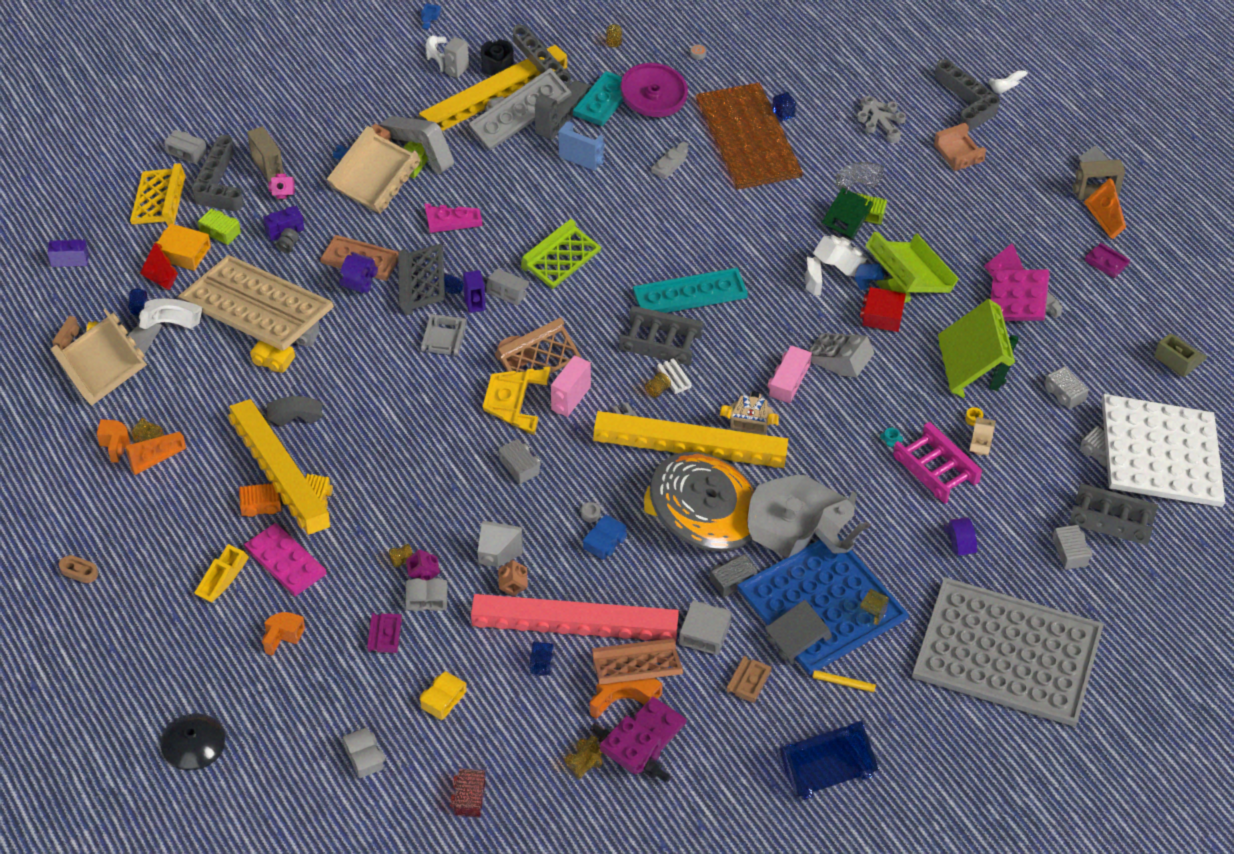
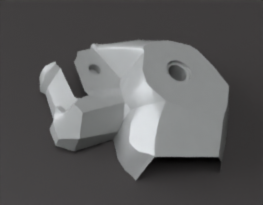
M806 475L788 476L758 485L749 505L748 529L752 539L786 558L804 549L814 533L833 553H847L852 550L854 540L864 529H868L871 524L866 522L859 523L845 540L840 541L837 534L854 516L857 494L852 491L850 497L846 498Z

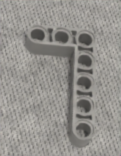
M390 116L378 124L390 132L391 139L422 143L430 164L436 173L441 174L454 164L452 154L437 123Z

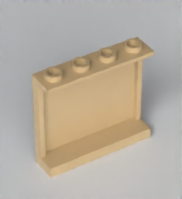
M367 126L329 175L327 181L333 189L381 214L388 207L391 199L398 193L403 183L408 180L412 171L418 167L421 160L415 150L411 153L377 135L373 128Z
M106 309L103 311L108 316L66 348L61 350L57 344L51 348L75 386L91 406L147 365L143 360L145 357L139 347L137 349L134 347L137 345L131 336H126L128 331L122 324H117L120 322L118 317L114 313L110 314Z

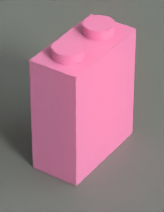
M575 355L551 384V410L566 417L570 415L591 388V362Z

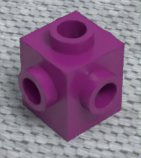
M419 549L406 559L408 576L428 581L440 573L438 558L433 554Z

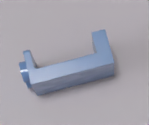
M567 121L559 130V157L594 171L599 165L603 164L605 156H603L605 147L603 136L599 135L596 140L575 133L573 132V123Z

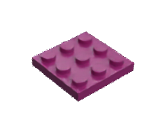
M1049 269L994 270L991 300L1001 306L1004 321H1045Z

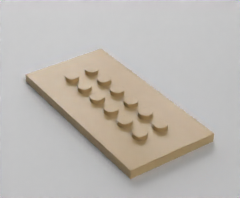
M227 255L178 296L179 300L201 306L202 313L282 351L288 348L334 307L332 301L230 255Z

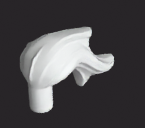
M430 36L426 41L427 60L434 58L440 66V71L443 72L445 68L444 54L438 52L437 45L438 43H446V37Z
M1023 70L1016 71L1005 79L994 80L991 78L988 83L993 92L1001 94L1018 85L1019 82L1017 81L1025 77L1027 72Z

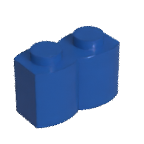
M607 514L604 515L595 528L584 538L583 549L602 560L607 556L610 557L615 551V546L626 539V525Z

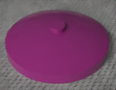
M643 63L630 68L624 74L620 91L625 103L634 111L650 117H665L678 112L684 106L688 95V86L682 75L673 68L659 63Z

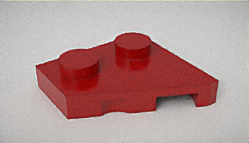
M155 242L140 274L170 290L178 273L171 265L168 256L162 251V246Z

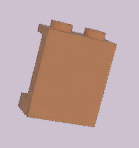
M966 123L936 132L934 146L954 171L985 160L986 148H978L968 136L969 127Z

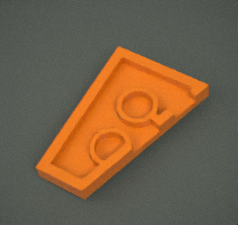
M1109 178L1084 203L1109 237L1114 239L1126 228L1114 181Z
M180 432L130 444L125 446L131 471L134 475H137L186 449L184 436Z

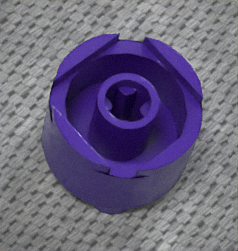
M351 252L352 255H347L341 267L340 273L343 274V279H339L340 286L360 293H368L371 289L372 278L377 275L378 267L375 266L373 258Z

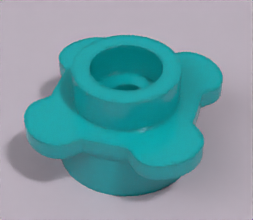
M888 428L885 430V433L880 434V438L887 443L888 447H893L897 441L900 443L903 441V437L900 436V432L896 428Z

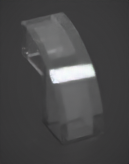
M871 162L847 165L837 172L835 186L843 187L848 191L854 182L857 181L875 188L882 180L884 166Z

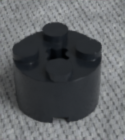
M497 39L498 42L490 40L481 46V70L486 74L493 76L514 65L513 46L506 40Z

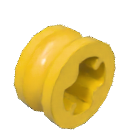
M976 407L969 408L966 412V423L970 426H975L976 417L983 418V411Z

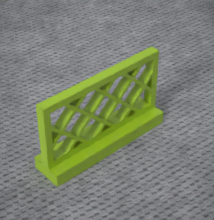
M569 219L522 257L521 268L524 271L530 270L551 289H554L599 253L602 247L579 230L574 220ZM576 234L581 238V241L571 240V236ZM568 245L569 250H559V246ZM571 245L581 246V251H572ZM584 246H591L594 250L584 251ZM547 255H556L557 260H547ZM559 255H569V261L559 260ZM572 255L582 256V259L580 261H572ZM536 264H544L545 270H538L534 266ZM547 264L557 265V270H547ZM560 265H570V269L568 271L560 270ZM548 275H557L558 279L552 282Z

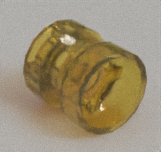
M617 24L609 25L606 29V43L610 47H619L622 43V28Z
M658 372L654 375L653 379L645 383L646 391L654 398H658L663 390H667L671 386L669 377L663 372Z
M409 543L402 545L399 549L395 547L389 549L394 568L401 567L402 563H406V559L413 554Z

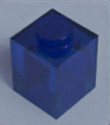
M788 91L773 97L772 113L780 122L795 117L796 101Z
M533 642L530 657V674L551 676L554 643Z

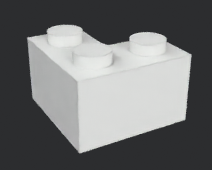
M824 235L813 252L825 264L835 265L848 276H855L859 265L864 264L867 260L862 255L863 252L860 249L853 248L850 245L851 242L844 237L838 238L834 235L832 237Z

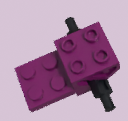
M653 696L633 718L626 716L614 730L610 728L602 729L594 723L590 731L600 737L598 740L601 743L600 751L633 774L643 772L650 778L658 777L667 784L671 779V775L661 769L662 764L656 760L660 757V752L684 727L687 719Z

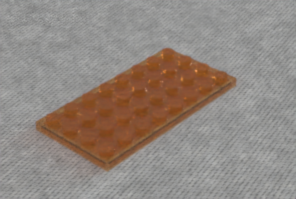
M760 82L696 94V101L736 190L803 177V171Z

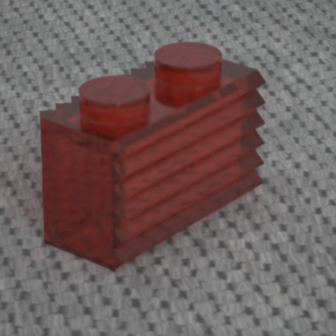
M459 768L458 775H454L453 788H456V794L451 795L450 807H454V814L456 816L481 817L486 782L485 770Z

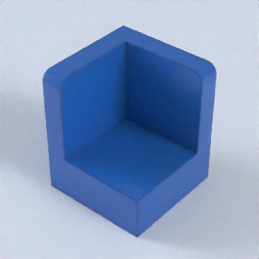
M861 264L854 277L859 289L867 290L870 281L884 279V273L880 264Z

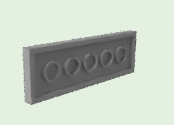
M550 68L470 122L469 127L487 149L491 151L535 120V101L540 94L557 100V104L571 96V91Z

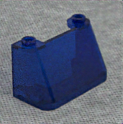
M862 720L775 750L777 758L797 798L802 797V800L815 797L814 792L860 776L862 780L874 777L873 772L879 770Z

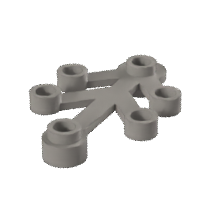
M872 96L863 97L861 99L863 109L858 112L857 120L859 122H866L868 112L871 111L873 115L870 122L866 123L865 130L869 133L875 132L876 124L879 121L887 131V140L891 143L899 142L901 132L898 128L892 127L887 119L897 123H904L906 114L903 112L892 114L897 111L898 105L896 102L886 104L878 102ZM878 108L887 110L888 112L880 111Z

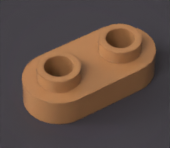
M69 555L62 558L59 562L60 571L64 576L83 583L93 582L98 577L96 565L87 560Z

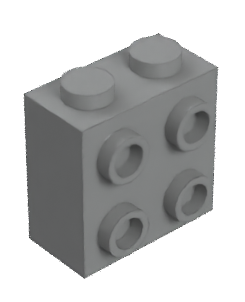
M692 600L680 631L679 644L719 656L731 624L732 611Z

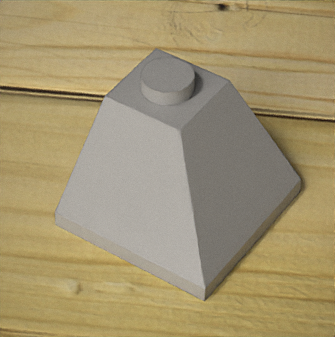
M482 521L478 546V564L499 567L522 555V527Z

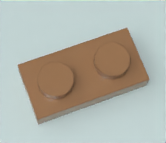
M69 316L52 341L53 347L57 344L63 350L78 335L79 326L76 317Z

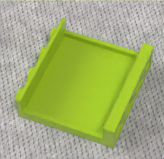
M873 232L865 245L906 292L950 293L959 280L954 272L917 233L911 242L886 241L879 232Z
M989 298L938 334L939 347L943 355L942 360L946 368L945 373L948 377L949 389L953 394H957L962 398L965 397L964 387L999 363L1003 362L1008 366L1015 363L1001 306Z

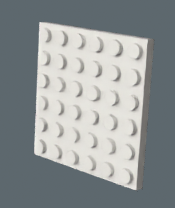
M1108 394L1103 395L1102 409L1110 489L1218 507L1224 506L1225 496L1214 412Z

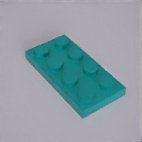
M605 71L574 108L573 115L603 127L624 101L620 91L623 77Z

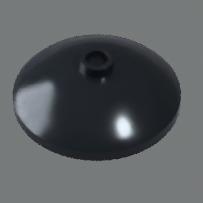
M200 713L187 714L175 719L166 727L161 737L160 747L163 757L171 766L185 771L199 770L211 765L220 757L225 747V733L221 724L213 717Z

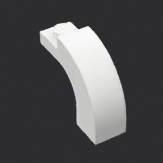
M176 299L150 300L145 302L144 309L139 315V327L147 329L156 323L170 322L191 329L200 323L202 307Z

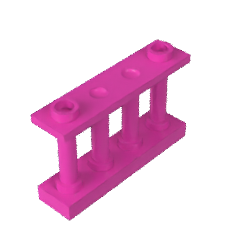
M931 422L924 425L922 437L907 447H904L899 441L895 443L893 452L895 459L909 469L944 504L948 502L950 490L965 480H968L973 485L980 482L982 469ZM926 443L934 448L933 451L920 459L911 454ZM939 455L948 461L932 472L924 466ZM951 468H955L961 473L945 484L937 478Z

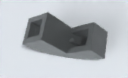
M289 396L276 399L267 404L268 419L280 427L297 416L310 424H313L322 417L321 402L309 397Z

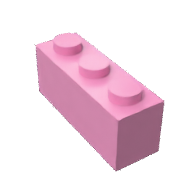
M790 346L788 352H784L781 365H777L774 378L771 377L768 382L770 397L791 403L811 364L812 352Z

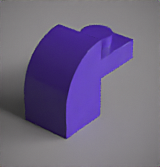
M969 517L951 519L949 523H943L944 531L951 536L952 551L955 554L961 556L978 553L976 534Z

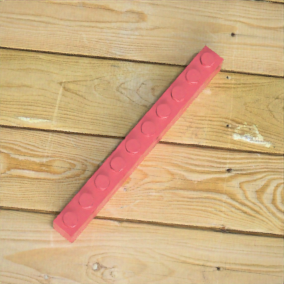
M474 594L471 620L472 626L480 628L493 627L499 629H518L520 631L531 630L543 633H570L582 636L595 635L601 637H620L622 639L633 638L645 641L674 638L676 642L679 610Z

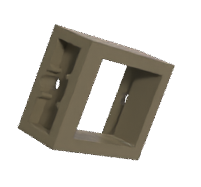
M261 126L248 131L251 158L266 180L269 182L272 177H276L275 174H284L281 152L265 128Z
M1121 159L1080 162L1079 168L1075 173L1076 181L1073 183V192L1076 193L1078 200L1087 199L1103 185H1086L1087 178L1110 176L1114 181L1119 197L1125 175Z

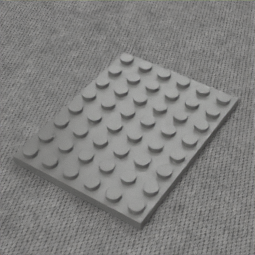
M944 577L912 678L1076 727L1104 623Z

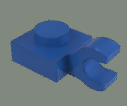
M425 4L421 11L422 22H424L423 29H429L432 20L437 21L442 12L441 6Z

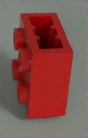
M870 287L869 293L864 295L863 305H866V307L861 309L860 318H863L862 326L899 332L906 293Z

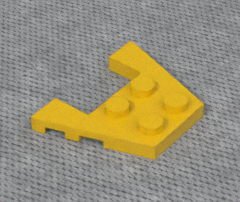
M543 367L541 370L527 369L525 372L517 373L516 371L491 374L483 403V410L531 435H535L538 417L520 414L528 383L548 385L551 367Z

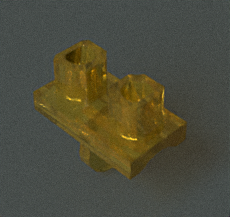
M592 735L588 740L581 738L576 746L578 753L576 755L568 754L565 758L567 767L574 771L577 778L581 779L588 769L590 770L593 766L600 768L603 764L600 758L603 753L600 751L596 736Z

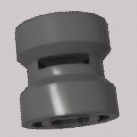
M285 228L275 245L281 252L290 253L294 244L297 243L299 235L295 230Z

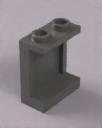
M806 600L800 602L765 628L768 636H766L768 642L772 647L776 645L779 648L778 654L784 662L788 660L791 665L795 663L794 658L815 642L821 638L826 642L832 637L829 628Z

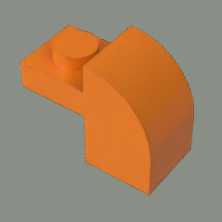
M100 420L97 431L99 445L109 447L108 452L111 462L119 463L120 456L124 454L125 446L131 444L127 428L123 423L116 420Z
M281 612L269 617L264 623L266 633L262 639L265 654L273 656L281 640L297 644L305 630L303 616Z

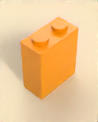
M171 223L162 232L159 240L156 241V243L162 246V251L168 256L172 265L195 271L211 248L209 234Z

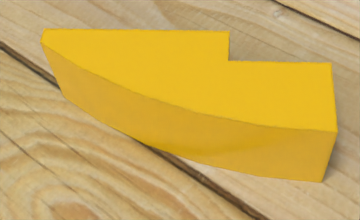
M227 544L218 560L214 559L194 594L212 603L236 578L249 556L244 551Z

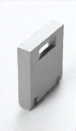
M430 314L421 351L426 352L428 348L431 353L451 355L452 351H454V356H458L467 327V319ZM439 324L455 326V329L441 328Z

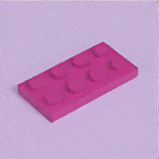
M274 523L244 544L245 550L294 596H297L327 574L326 569L277 523Z

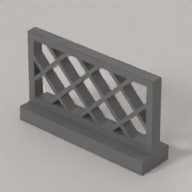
M442 244L407 253L405 249L398 251L399 304L404 313L410 315L413 314L414 308L445 300ZM438 251L434 258L430 257L433 252ZM421 256L417 262L413 261V258ZM426 259L430 262L425 267L422 266ZM434 264H437L438 267L434 271L430 270ZM418 268L422 271L417 276L413 274ZM426 273H429L430 275L426 280L422 279ZM435 277L439 278L435 284L430 283ZM418 281L421 282L422 284L417 289H415L414 286L418 283ZM426 286L431 287L426 293L422 292ZM435 290L439 291V295L431 297ZM418 295L422 296V298L419 301L414 302V299Z

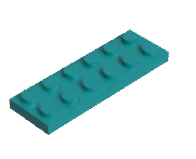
M738 267L633 286V293L638 307L663 313L748 298V292Z

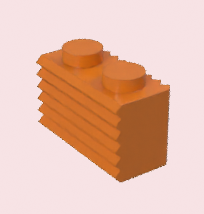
M273 483L239 487L242 516L253 517L256 514L264 513L271 515L282 511L281 495L276 493Z

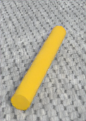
M817 670L813 674L815 679L875 692L876 684Z

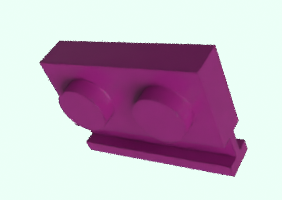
M1100 242L1098 247H1095L1086 256L1085 262L1115 279L1129 265L1130 259Z
M372 613L367 646L368 652L377 650V652L398 653L402 614L381 613V615H375V613Z

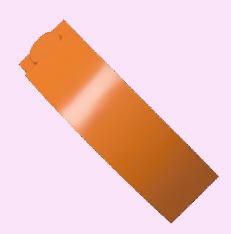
M655 678L607 684L598 683L597 694L592 697L589 703L590 715L597 719L611 703L619 699H634L643 705L653 696L659 699L662 695L663 683Z

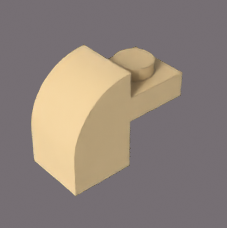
M976 418L970 452L977 455H989L996 421Z

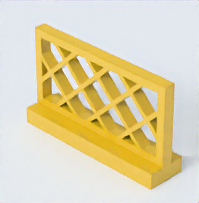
M181 163L174 164L173 169L142 172L130 219L131 224L165 221L167 226L170 223L175 224L186 178ZM166 175H171L166 180L162 179ZM147 177H154L149 182L146 181ZM158 181L162 182L156 187L153 186ZM165 186L168 187V188H167L165 191H163V192H160V191H159V190H161L162 188H164ZM148 188L152 189L146 194L143 193V191H145ZM155 193L158 194V196H156V197L153 198V199H150V198H149V197H151L152 195H154ZM162 198L165 199L161 204H157ZM145 200L148 201V203H146L145 205H140ZM151 206H155L151 211H147ZM159 211L162 212L161 216H153ZM141 213H145L144 216L137 218Z

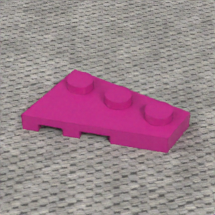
M424 203L430 233L482 226L479 208L457 207L453 209L447 208V205L432 207L431 204Z

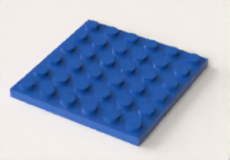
M821 539L737 586V590L767 625L773 623L803 600H806L829 628L832 637L826 642L821 638L795 657L809 675L902 623L909 617V613L852 550L847 553H833Z

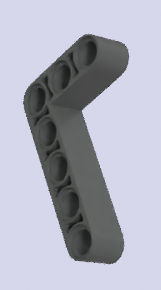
M516 25L513 28L512 37L515 45L541 73L550 68L556 70L554 71L561 81L567 82L564 84L568 88L571 83L569 73L525 25Z
M941 59L937 62L935 78L971 104L961 111L959 125L966 123L969 127L968 131H971L997 115L1000 98L949 60Z
M574 80L568 87L571 91V96L557 104V100L540 94L535 101L536 134L553 140L564 124L574 116V108L592 87Z
M220 135L216 139L192 186L194 200L198 205L230 211H238L243 208V198L239 188L219 185L234 154L232 138L229 135Z

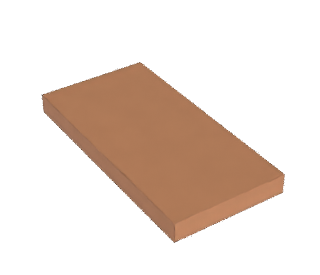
M335 235L320 258L322 264L337 268L342 267L347 255H352L351 252L373 258L375 266L378 267L377 275L374 278L387 281L399 261L398 251Z

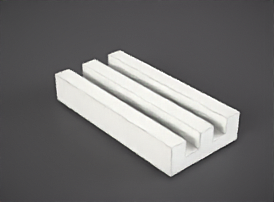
M674 358L670 359L669 363L665 361L664 365H661V363L657 364V370L674 394L691 388L692 383ZM665 369L669 371L674 381H676V383L679 385V388L675 385V383L670 378Z

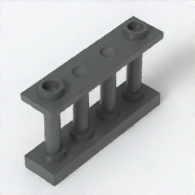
M632 306L630 309V323L633 325L628 336L620 334L619 349L668 361L674 358L679 364L691 366L692 351L689 348L693 338L701 339L703 321ZM640 326L650 328L646 340L635 338ZM657 330L668 332L664 344L653 342ZM675 334L686 336L682 348L671 346Z
M1080 483L1075 501L1076 504H1080V507L1074 506L1069 524L1079 525V527L1148 546L1153 527L1147 526V523L1153 525L1158 504ZM1088 507L1100 510V513L1088 510ZM1108 512H1109V513H1113V514H1116V515H1120V517L1117 518V517L1110 516V515H1107V514H1108ZM1127 518L1138 520L1139 523L1128 521Z

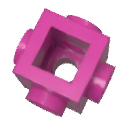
M275 174L276 177H272L271 181L268 182L269 192H272V195H276L277 199L287 198V195H295L294 177H286V174ZM281 183L284 185L283 189L279 188Z

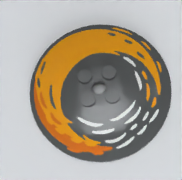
M699 452L675 454L665 459L657 467L650 483V497L658 517L673 534L693 546L710 551L735 550L752 540L748 529V514L751 497L755 492V488L737 468L718 457ZM706 493L711 494L713 497H708Z

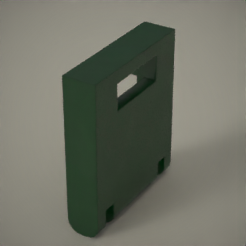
M842 187L821 223L823 226L854 240L871 211L874 202L869 201L867 203L868 199L850 190L847 191V189ZM836 219L849 225L846 231L835 226Z
M1010 335L1009 340L1013 352L1019 338L1015 335ZM1003 362L996 365L990 389L998 391L1001 385H1005L1007 381L1005 376L1011 366Z

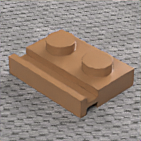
M744 656L727 686V692L735 693V696L755 703L771 673L772 667L756 660L751 661Z

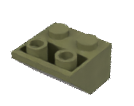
M1169 333L1158 342L1154 357L1184 378L1204 362L1208 356L1179 336Z

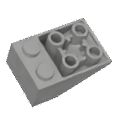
M821 333L808 350L812 352L811 362L841 376L857 377L874 355V350L868 336Z

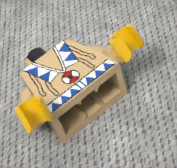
M752 391L750 396H740L739 401H735L730 406L722 405L719 416H725L728 419L731 417L730 429L766 435L767 425L775 424L778 426L779 415L773 412L772 408L768 406L767 400L762 399L761 394L757 391Z

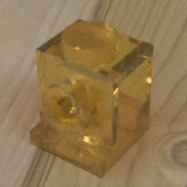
M143 417L132 429L135 443L164 436L163 427L150 423Z

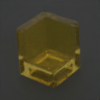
M870 589L861 602L860 608L874 614V624L878 625L887 611L889 597Z

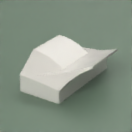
M807 256L806 289L813 295H821L822 274L820 259Z

